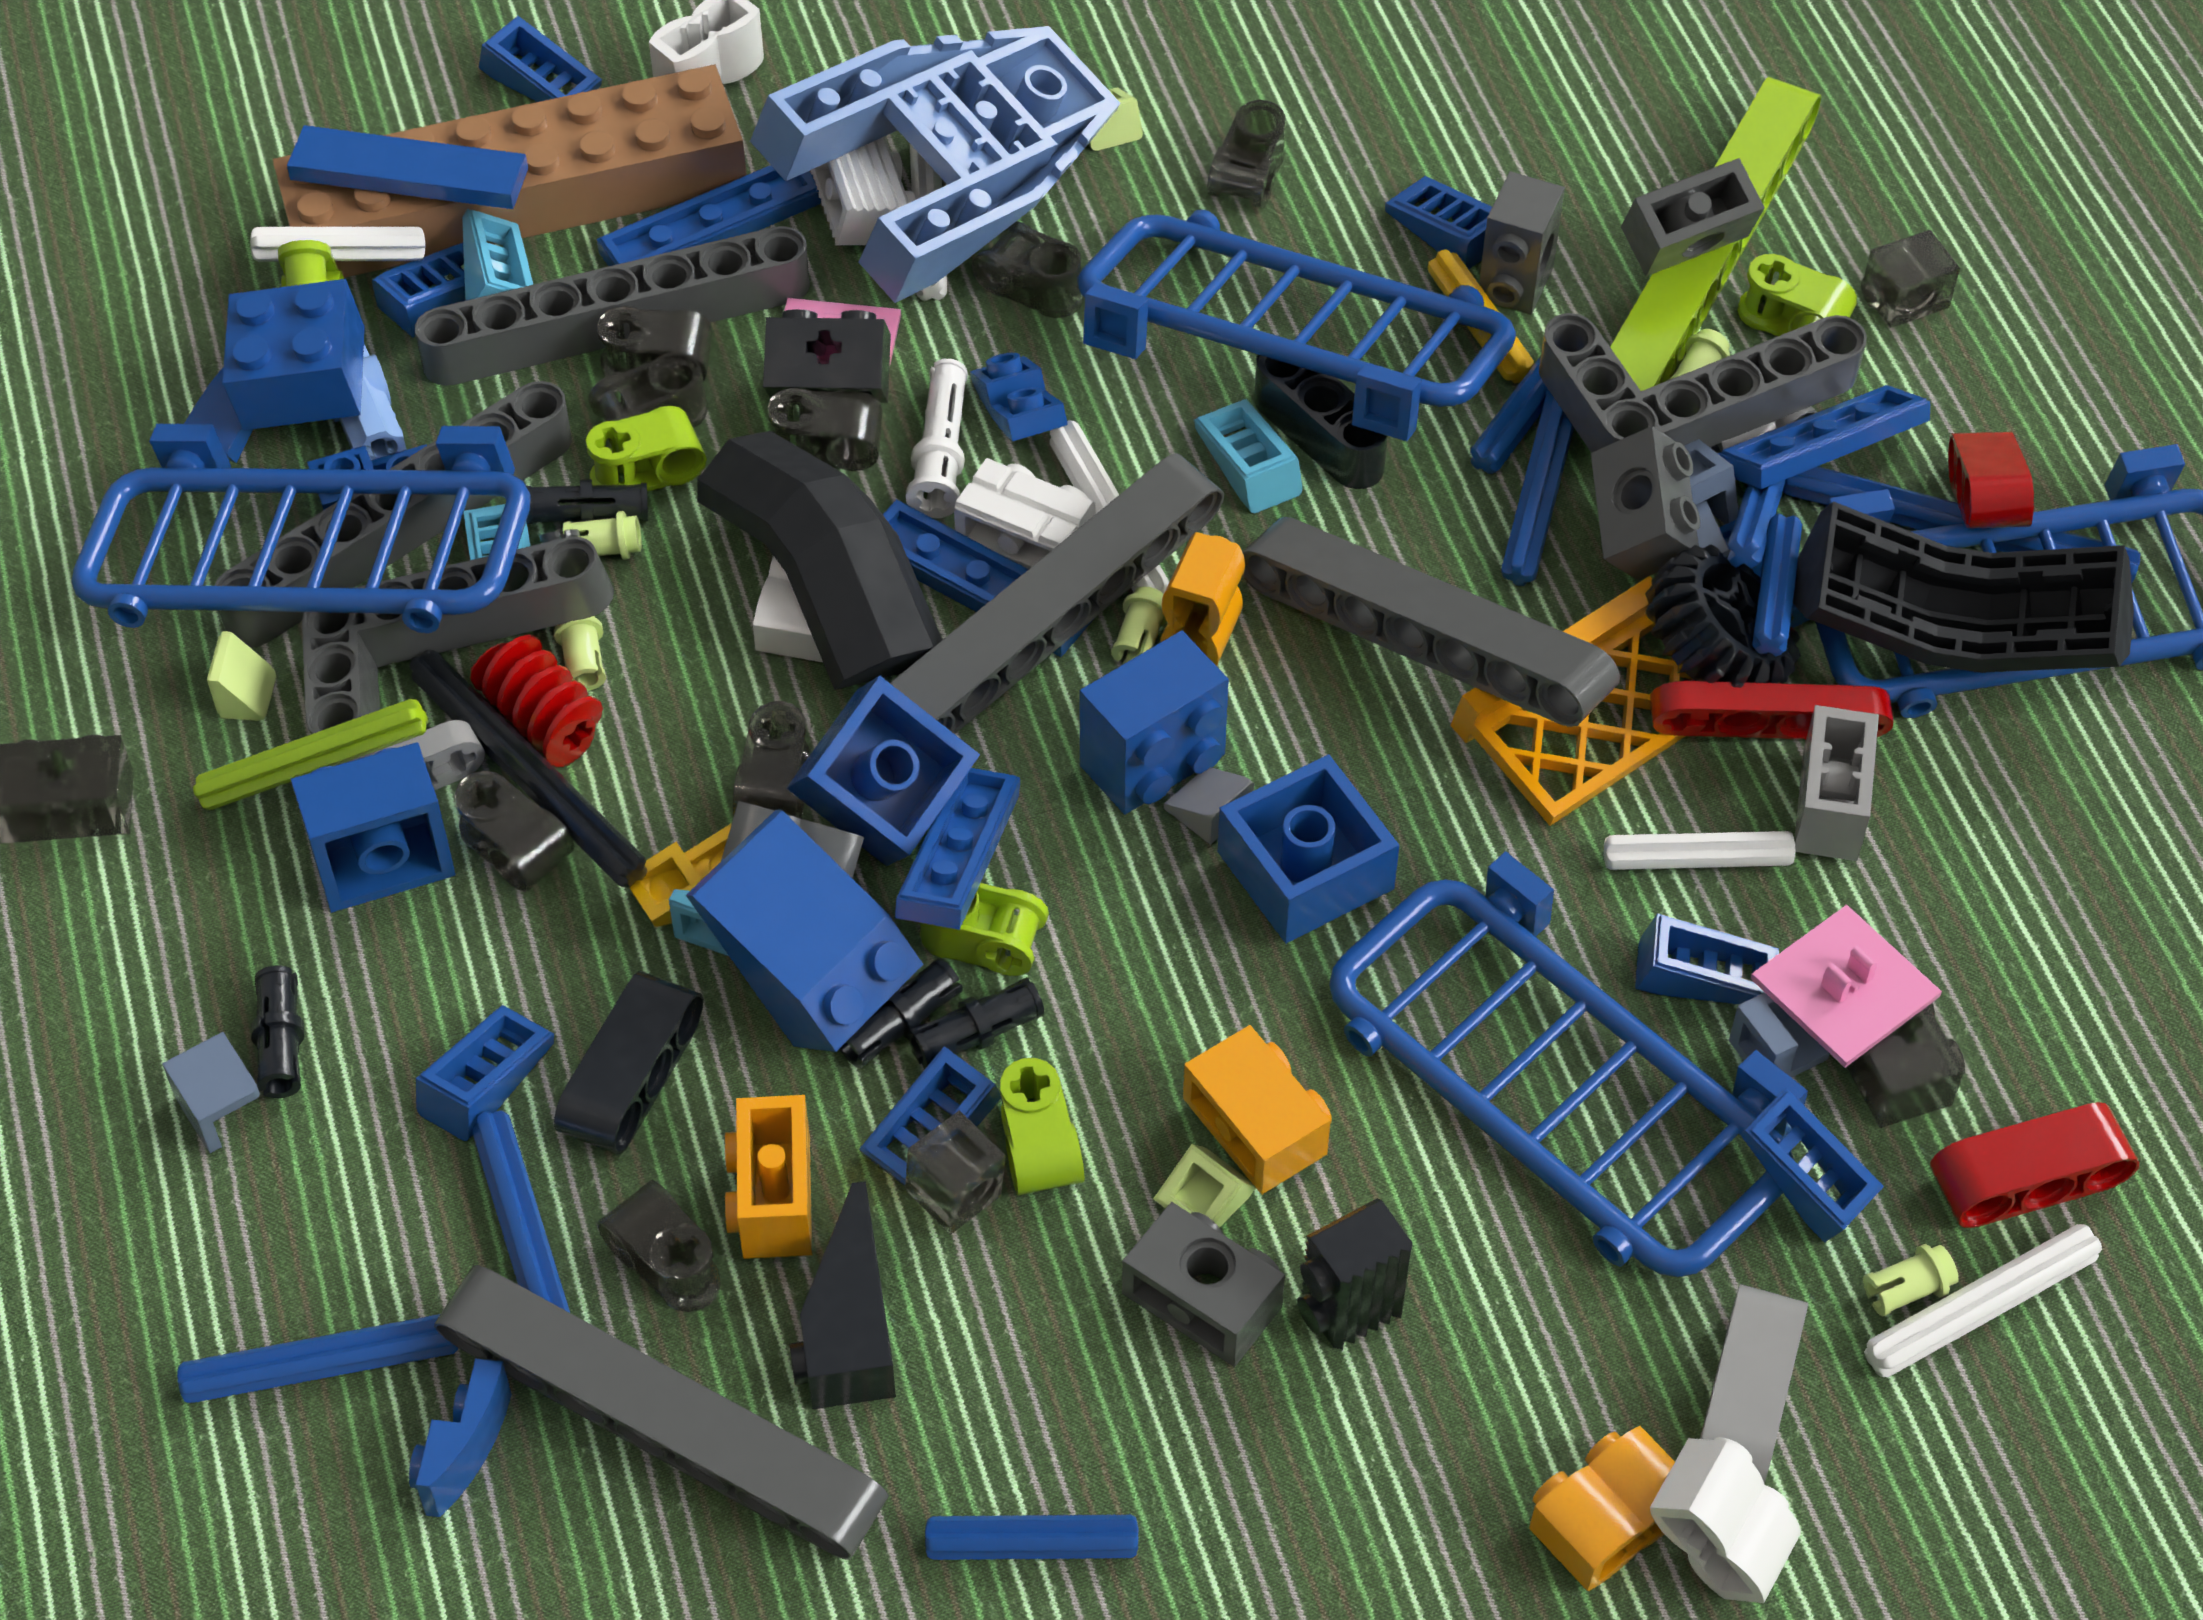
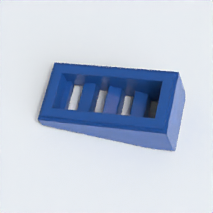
M516 16L482 44L479 69L492 79L537 102L597 90L601 86L602 79L519 16ZM518 54L523 58L519 60L515 56ZM534 63H536L537 65L540 66V67H539L537 70H535V71H533L531 68H529V67H531ZM551 72L558 75L550 83L544 79ZM569 81L577 85L566 95L559 90Z
M1424 176L1385 203V212L1439 252L1447 249L1450 253H1457L1468 269L1482 261L1487 217L1492 206L1427 176ZM1425 197L1427 199V201L1419 207L1414 206V204L1422 198ZM1437 207L1441 210L1435 215L1429 213ZM1449 218L1454 219V221H1452L1451 223L1448 222L1447 220H1448Z
M463 242L425 256L420 261H412L388 270L372 279L377 307L412 338L416 336L415 324L418 318L426 311L466 301L464 270L460 267L464 264ZM450 273L455 279L449 281L445 276Z
M1657 913L1642 934L1638 944L1635 989L1664 996L1742 1004L1764 993L1753 981L1742 979L1743 964L1752 965L1753 973L1777 956L1779 948ZM1690 957L1698 958V966L1690 964ZM1717 961L1725 962V973L1717 971Z
M501 1005L416 1077L417 1112L420 1116L463 1141H467L473 1136L472 1129L477 1123V1116L486 1111L494 1113L499 1109L554 1044V1033L508 1007ZM501 1036L519 1047L513 1051L497 1042V1039ZM484 1056L490 1059L491 1061L497 1063L498 1065L494 1066L489 1062L483 1060L482 1057ZM468 1076L478 1083L473 1084L468 1080L464 1079V1077Z
M944 1046L859 1150L864 1156L913 1192L983 1121L999 1102L1001 1095L995 1083ZM949 1084L967 1096L961 1105L942 1092ZM931 1102L951 1115L944 1125L924 1110ZM913 1120L935 1135L928 1145L906 1129ZM895 1138L918 1155L911 1166L886 1148Z
M1787 1087L1740 1134L1805 1223L1824 1243L1843 1231L1884 1187ZM1785 1118L1792 1130L1777 1143L1769 1133ZM1802 1141L1808 1152L1796 1163L1788 1153ZM1816 1163L1825 1172L1817 1182L1807 1174ZM1833 1185L1841 1194L1836 1201L1826 1193Z

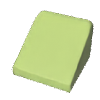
M1118 87L1109 89V91L1120 102V105L1113 116L1088 144L1092 150L1099 151L1142 138L1143 131L1137 99Z
M222 631L221 635L218 636L207 677L217 714L223 719L264 720L267 716L276 681L275 670L232 632Z
M1191 1144L1153 1199L1165 1209L1172 1201L1190 1214L1192 1212L1202 1213L1213 1220L1220 1228L1251 1196L1256 1187L1250 1180L1209 1149Z

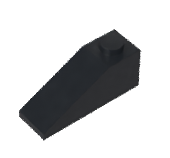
M866 1181L851 1184L800 1313L803 1341L789 1343L795 1385L809 1383L812 1410L896 1397L893 1361Z

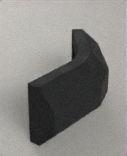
M771 431L728 439L697 479V502L763 542L788 576L834 690L869 682L878 676L885 678L902 674L942 641L898 534L873 501L844 473Z
M1834 501L1820 512L1798 557L1793 604L1807 619L1924 664L1979 673L2120 667L2129 656L2131 648L2134 607L2130 560L2125 545L1999 553L1969 550L1943 545Z

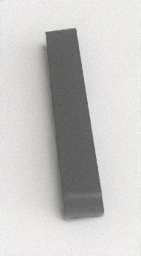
M785 226L772 227L431 309L421 315L415 324V335L423 372L427 379L435 384L444 386L456 385L785 305L787 298L801 299L807 294L810 287L806 239L801 232L794 228Z
M545 381L531 382L518 388L459 425L500 426L515 467L514 476L520 480H524L563 455L569 449L572 442L565 394L560 387ZM437 440L389 470L446 469L436 446ZM353 494L320 588H354L369 578L398 494ZM456 495L410 496L386 567L445 530ZM469 495L465 510L478 509L497 496ZM337 502L279 538L261 587L307 586ZM261 550L223 573L217 579L214 586H248ZM219 611L224 631L232 632L251 648L270 642L301 622L304 612Z
M1174 453L1167 456L890 684L952 733L956 734L1140 581L1143 576H1146L1187 542L1195 532H1199L1219 511L1224 499L1223 491L1182 455Z
M1290 517L1279 518L1242 551L1245 559V570L1242 576L1253 589L1261 594L1560 725L1568 727L1578 726L1619 684L1620 674L1618 667L1613 659L1601 648Z
M473 1265L434 1323L438 1333L464 1352L477 1359L503 1361L506 1374L509 1377L836 1557L845 1560L852 1559L889 1497L886 1490L880 1484L859 1470L488 1268Z

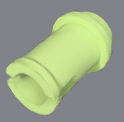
M1702 329L1698 333L1691 335L1685 344L1686 355L1670 380L1730 356V345L1726 337L1712 329Z
M618 511L616 518L573 523L568 521L563 523V533L569 529L579 530L580 537L589 540L594 545L599 556L621 554L622 559L625 560L630 559L631 553L641 552L642 540L638 517H626L624 511Z
M1138 587L1134 590L1133 594L1128 595L1124 599L1123 610L1126 615L1117 640L1111 649V655L1117 662L1122 659L1125 650H1128L1123 664L1154 646L1160 626L1167 624L1162 611L1164 593L1152 587Z
M595 616L556 625L554 629L555 640L562 646L565 667L570 670L573 677L572 681L581 682L587 691L599 688L606 680L599 640L604 633L603 626Z
M1923 1244L1916 1247L1915 1256L1878 1272L1864 1275L1863 1284L1868 1299L1879 1294L1880 1300L1872 1304L1879 1315L1882 1317L1886 1316L1891 1311L1932 1293L1939 1298L1949 1294V1286L1958 1283V1272L1951 1255L1942 1245L1931 1248L1929 1245Z

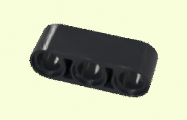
M1257 355L1254 400L1258 410L1340 484L1353 489H1366L1376 485L1382 479L1385 469L1388 436L1352 425L1355 393L1338 378Z
M638 971L634 974L559 1099L554 1117L556 1131L614 1154L623 1153L632 1142L698 1027L704 1003L702 994L643 971Z

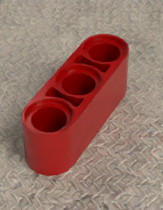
M2012 431L1951 433L1948 445L1949 481L1966 527H2030L2034 511L2033 480Z
M2096 1102L1959 1140L1940 1150L1932 1158L1930 1168L1958 1224L1964 1228H1974L2111 1189L2133 1176L2138 1170L2140 1162L2110 1107L2106 1103Z

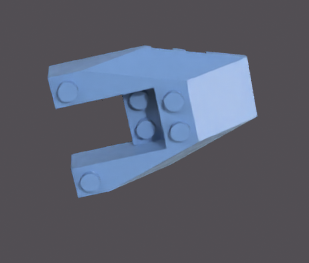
M1049 26L989 31L985 39L962 41L957 35L937 36L934 44L910 46L904 39L893 40L769 94L750 142L785 181H788L898 130L947 184L946 186L878 217L858 262L892 301L896 303L937 283L1033 209L1113 116L1120 102Z

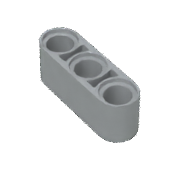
M1739 1284L1700 1439L1714 1440L1715 1438L1723 1437L1742 1445L1751 1454L1752 1463L1759 1471L1765 1483L1804 1326L1808 1302Z

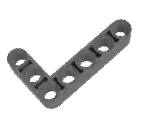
M1565 313L1552 318L1545 327L1539 374L1543 383L1591 453L1651 426L1684 446L1700 439L1707 446L1712 447L1722 441L1749 432L1851 389L1858 377L1867 335L1864 328L1854 319L1839 315L1825 317L1640 391L1597 327L1582 315Z
M567 537L517 549L507 583L497 599L487 607L473 613L442 615L439 628L432 633H420L410 629L404 624L402 614L304 612L302 633L305 713L308 730L313 734L380 710L378 667L420 657L426 650H434L441 653L570 621L586 619L600 614L612 601L614 588L594 545L585 538ZM488 556L445 566L438 589L459 590L474 585L483 575ZM431 570L381 581L379 588L425 589ZM366 585L359 586V587H355V588H365Z

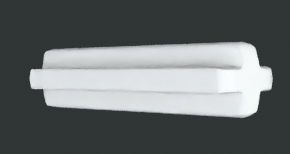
M255 227L252 229L250 237L251 254L253 259L258 262L278 261V248L285 243L297 240H315L328 244L331 247L335 261H420L424 258L426 247L424 233L420 227Z
M1789 831L1611 835L1606 837L1604 842V861L1606 868L1610 870L1789 866L1794 863L1795 858L1794 836Z

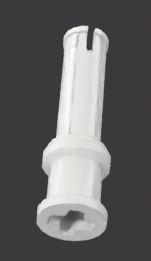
M941 359L934 363V367L931 366L923 438L914 446L911 453V465L915 470L914 480L907 487L906 502L908 506L931 518H943L954 513L956 500L960 496L959 489L956 486V478L961 474L965 462L964 453L958 445L968 372L964 364L954 359ZM924 492H928L927 499L923 496Z

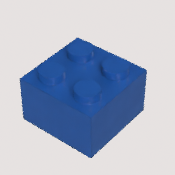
M346 279L229 294L222 384L243 431L361 415L365 326Z
M1181 630L1079 690L1080 767L1124 815L1144 803L1152 804L1157 802L1167 794L1172 786L1194 773L1201 774L1210 767L1212 768L1225 755L1229 679Z
M878 676L857 689L786 789L839 830L864 837L862 848L885 866H888L912 853L980 754L888 681Z
M418 742L398 748H386L371 756L336 766L321 767L309 774L291 778L331 913L456 876L438 799Z
M1329 754L1219 807L1217 852L1285 944L1395 889L1400 845Z

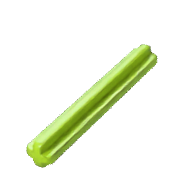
M408 699L199 774L196 777L193 792L204 809L214 810L291 782V778L309 774L318 768L340 765L424 735L426 725L428 724V717L418 700Z

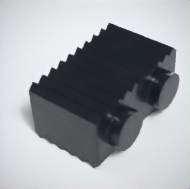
M1377 1198L1306 1236L1308 1240L1306 1242L1307 1249H1305L1307 1255L1304 1256L1306 1262L1300 1265L1301 1275L1304 1280L1302 1283L1303 1289H1301L1303 1295L1298 1297L1297 1305L1304 1322L1315 1335L1323 1333L1333 1348L1343 1350L1345 1341L1355 1343L1356 1336L1366 1337L1368 1329L1378 1331L1380 1322L1390 1325L1391 1316L1402 1317L1413 1243L1381 1199Z

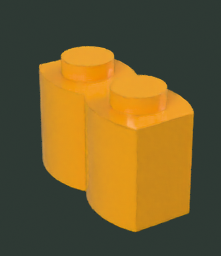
M1195 532L1191 536L1162 598V611L1167 625L1161 636V642L1183 630L1216 666L1218 665L1243 608V598L1238 584L1245 570V559L1237 543L1221 536H1210Z
M1641 1426L1632 1429L1623 1436H1620L1615 1431L1604 1436L1587 1454L1585 1462L1588 1466L1570 1476L1564 1471L1556 1473L1537 1490L1532 1500L1536 1505L1529 1529L1587 1591L1592 1590L1609 1579L1640 1550L1653 1544L1664 1535L1651 1515L1650 1506L1675 1461Z

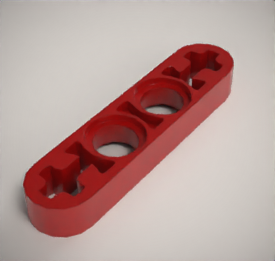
M1675 681L1655 688L1650 694L1654 729L1662 734L1673 736L1806 739L1815 705L1879 714L1877 737L1888 733L1893 728L1894 723L1889 693L1880 687L1744 683L1743 687L1737 688L1733 687L1731 682Z

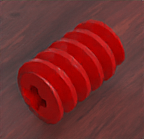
M533 635L519 636L510 642L499 643L489 648L471 668L470 680L473 686L483 692L487 701L496 706L501 715L506 720L512 722L516 730L526 737L530 744L538 752L542 753L552 766H569L580 758L590 747L594 739L595 727L601 719L603 711L601 702L595 697L587 696L586 687L581 682L572 681L573 677L567 667L557 665L558 662L555 655L550 651L542 650L543 647L540 640Z

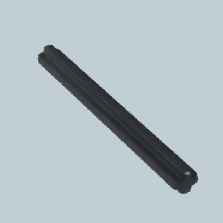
M426 650L420 657H414L411 660L409 668L412 670V680L452 720H462L469 723L485 753L617 885L630 888L637 880H643L647 874L645 857L438 652Z

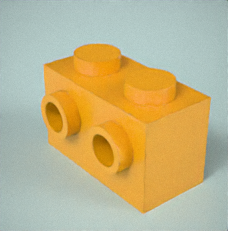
M1251 1025L1184 1064V1101L1261 1195L1327 1155L1332 1118L1326 1103L1316 1091L1312 1089L1306 1091L1292 1075L1290 1064L1283 1051L1273 1042L1266 1044Z
M805 1095L736 1098V1132H725L727 1173H737V1191L725 1192L727 1233H739L743 1259L812 1255L810 1134Z

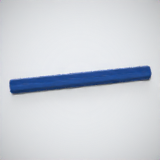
M1819 466L1785 479L1783 493L1826 506L1829 499L1833 497L1888 489L1895 507L1890 523L1917 530L1965 523L1956 502ZM2066 531L2051 534L2056 549L2103 547L2101 540ZM2039 536L1993 543L1996 551L2000 552L2043 550ZM2125 547L2130 560L2132 584L2139 568L2141 553L2135 549Z

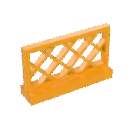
M1648 576L1563 631L1601 648L1613 659L1616 666L1627 668L1625 690L1614 688L1602 700V702L1624 705L1622 728L1588 722L1589 715L1578 726L1568 727L1560 725L1476 687L1461 697L1450 726L1465 743L1475 738L1549 826L1685 737L1632 730L1634 707L1651 710L1650 694L1635 692L1637 670L1670 675L1669 683L1680 681V677L1692 679L1685 672L1677 673L1678 665L1672 657L1669 660L1638 654L1639 638L1652 631L1655 623L1645 613V610L1650 605L1645 593L1652 586L1651 576ZM1629 646L1628 652L1621 651L1625 647ZM1506 724L1534 728L1532 751L1508 747L1495 731ZM1543 730L1576 735L1575 759L1541 753ZM1587 738L1620 743L1619 760L1612 765L1585 761ZM1630 745L1639 746L1630 752ZM1525 766H1530V771ZM1539 769L1574 774L1572 791L1555 802L1538 782ZM1583 776L1592 777L1583 783Z

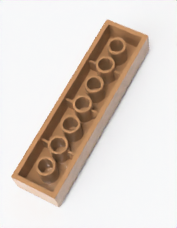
M716 64L383 135L526 154L528 171L514 209L290 180L287 169L291 155L272 159L289 227H420L425 237L424 257L463 242L462 217L467 209L517 223L521 237L526 238L680 204L747 175L743 139ZM412 261L335 262L338 269L342 270L345 278L404 265Z

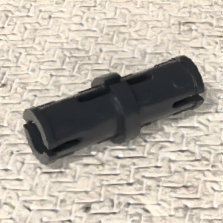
M592 479L580 480V486H526L531 494L527 524L616 518L618 511H624L626 517L637 516L638 520L648 521L647 483L592 485ZM614 502V504L559 505L560 503Z
M935 959L929 966L919 972L917 976L905 985L903 984L839 1048L840 1051L855 1067H864L879 1052L903 1035L905 1038H908V1030L921 1026V1022L929 1017L932 1012L962 993V984L957 982L960 980L958 975L944 960Z
M281 965L268 966L256 973L257 1011L256 1018L251 1023V1041L258 1049L257 1087L259 1092L263 1091L264 1096L271 1098H286L296 1094L301 1088L298 1052L299 1045L304 1040V1021L297 1014L298 977L296 972L292 973L291 968Z
M1026 977L990 996H985L979 1000L969 997L960 1001L957 1010L930 1023L928 1022L908 1030V1040L917 1061L926 1069L944 1046L954 1054L966 1051L974 1046L979 1050L994 1044V1037L1016 1026L1044 1016V1006L1035 985L1032 982L1030 983L1029 978Z

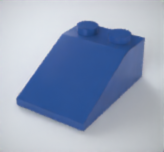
M775 810L686 894L688 900L794 1047L837 1052L923 965L890 915L783 810Z

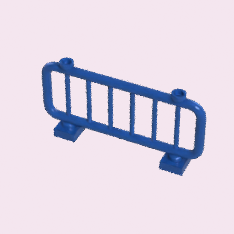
M1207 210L1194 211L1186 221L1165 215H1145L1132 219L1082 268L1077 279L1079 292L1085 298L1083 344L1136 360L1146 349L1147 322H1151L1356 384L1352 425L1403 441H1408L1416 431L1419 403L1446 407L1456 406L1469 401L1479 392L1512 349L1516 338V331L1512 322L1502 313L1484 307L1482 295L1472 286H1458L1449 296L1431 292L1220 231L1218 219ZM1160 237L1180 242L1134 293L1102 283L1103 279L1141 240ZM1193 246L1232 257L1187 309L1146 297ZM1244 261L1284 273L1240 325L1199 313ZM1296 277L1338 288L1294 340L1253 329V326ZM1349 292L1391 304L1348 357L1306 344ZM1403 307L1445 319L1403 373L1361 361V358ZM1457 323L1483 330L1492 335L1456 381L1437 383L1415 377Z
M156 424L149 442L162 468L137 469L121 476L110 485L103 496L74 566L71 583L76 596L89 606L108 609V615L114 622L129 628L143 625L148 609L402 614L404 624L410 629L420 633H432L439 628L442 615L473 613L487 607L499 597L507 583L530 511L531 494L525 483L514 476L515 467L500 426H442L436 446L446 470L231 468V464L213 424ZM146 492H168L132 584H102L97 582V576L129 501L137 495ZM225 492L190 585H145L181 493ZM238 493H282L248 586H203ZM295 494H340L307 586L261 587ZM353 494H398L366 587L320 588ZM456 495L425 589H380L379 586L410 496ZM469 495L504 497L506 504L481 579L466 589H438Z
M2178 444L2120 453L2104 484L2109 500L2033 512V520L2030 527L1967 528L1965 523L1910 531L1946 546L1964 548L1981 545L1983 552L1997 553L1993 544L1995 542L2039 536L2043 550L2056 549L2051 534L2097 527L2103 546H2117L2109 526L2110 524L2154 518L2195 629L2150 636L2132 589L2134 607L2133 628L2137 638L2131 639L2130 654L2121 666L2192 654L2196 668L2203 670V611L2167 515L2194 512L2203 516V490H2172L2185 466ZM1888 489L1833 497L1829 499L1827 504L1828 506L1834 501L1887 523H1890L1895 511ZM1815 622L1831 673L1837 684L1880 687L1889 693L1891 703L1897 702L1900 713L1905 718H1916L1933 711L1937 707L1935 696L2111 668L1986 673L1950 668L1914 674L1909 658L1894 652L1901 677L1872 680L1864 677L1858 671L1845 633Z
M1506 851L1488 866L1485 896L1475 888L1460 881L1444 879L1428 882L1413 891L1340 957L1332 969L1329 986L1334 1003L1351 1020L1344 1027V1033L1352 1046L1368 1057H1371L1381 1047L1386 1049L1599 1227L1600 1230L1593 1236V1243L1600 1254L1610 1263L1621 1267L1633 1256L1644 1266L1661 1275L1683 1277L1697 1274L1711 1265L1783 1194L1766 1170L1693 1244L1684 1249L1667 1248L1642 1228L1738 1134L1740 1135L1781 1091L1787 1087L1805 1105L1808 1090L1755 1050L1738 1066L1733 1093L1731 1094L1536 937L1550 924L1554 889ZM1442 905L1454 906L1478 923L1382 1011L1363 997L1356 989L1355 984L1358 976L1434 908ZM1489 932L1525 961L1526 964L1431 1051H1428L1393 1022L1392 1019ZM1536 972L1540 973L1571 998L1575 1004L1480 1092L1476 1091L1440 1060ZM1587 1011L1623 1040L1625 1044L1528 1134L1493 1105L1490 1100ZM1637 1052L1675 1082L1676 1085L1579 1176L1541 1145L1540 1142ZM1688 1093L1728 1126L1633 1218H1629L1594 1189L1591 1184L1674 1104ZM1783 1118L1769 1135L1779 1143L1792 1128ZM1790 1151L1788 1155L1794 1160L1792 1151Z

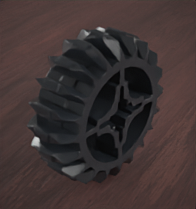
M1710 544L1705 548L1694 545L1689 550L1679 553L1675 558H1671L1658 570V574L1651 580L1652 586L1645 593L1650 604L1645 613L1655 623L1651 631L1652 635L1660 639L1665 646L1662 654L1672 657L1678 665L1677 673L1685 672L1693 681H1705L1708 683L1731 682L1732 687L1737 688L1743 687L1744 683L1784 684L1787 682L1788 676L1795 671L1794 663L1801 657L1796 646L1800 636L1790 626L1787 649L1779 656H1774L1769 652L1759 654L1752 644L1761 578L1753 569L1744 563L1735 568L1728 561L1730 550L1721 553L1717 547Z

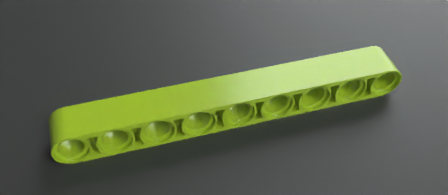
M1767 77L1715 167L1740 158L1765 209L1748 237L1651 275L1610 346L1640 391L1670 380L1686 354L1685 344L1688 338L1698 333L1809 136L1820 108L1821 94L1772 77Z

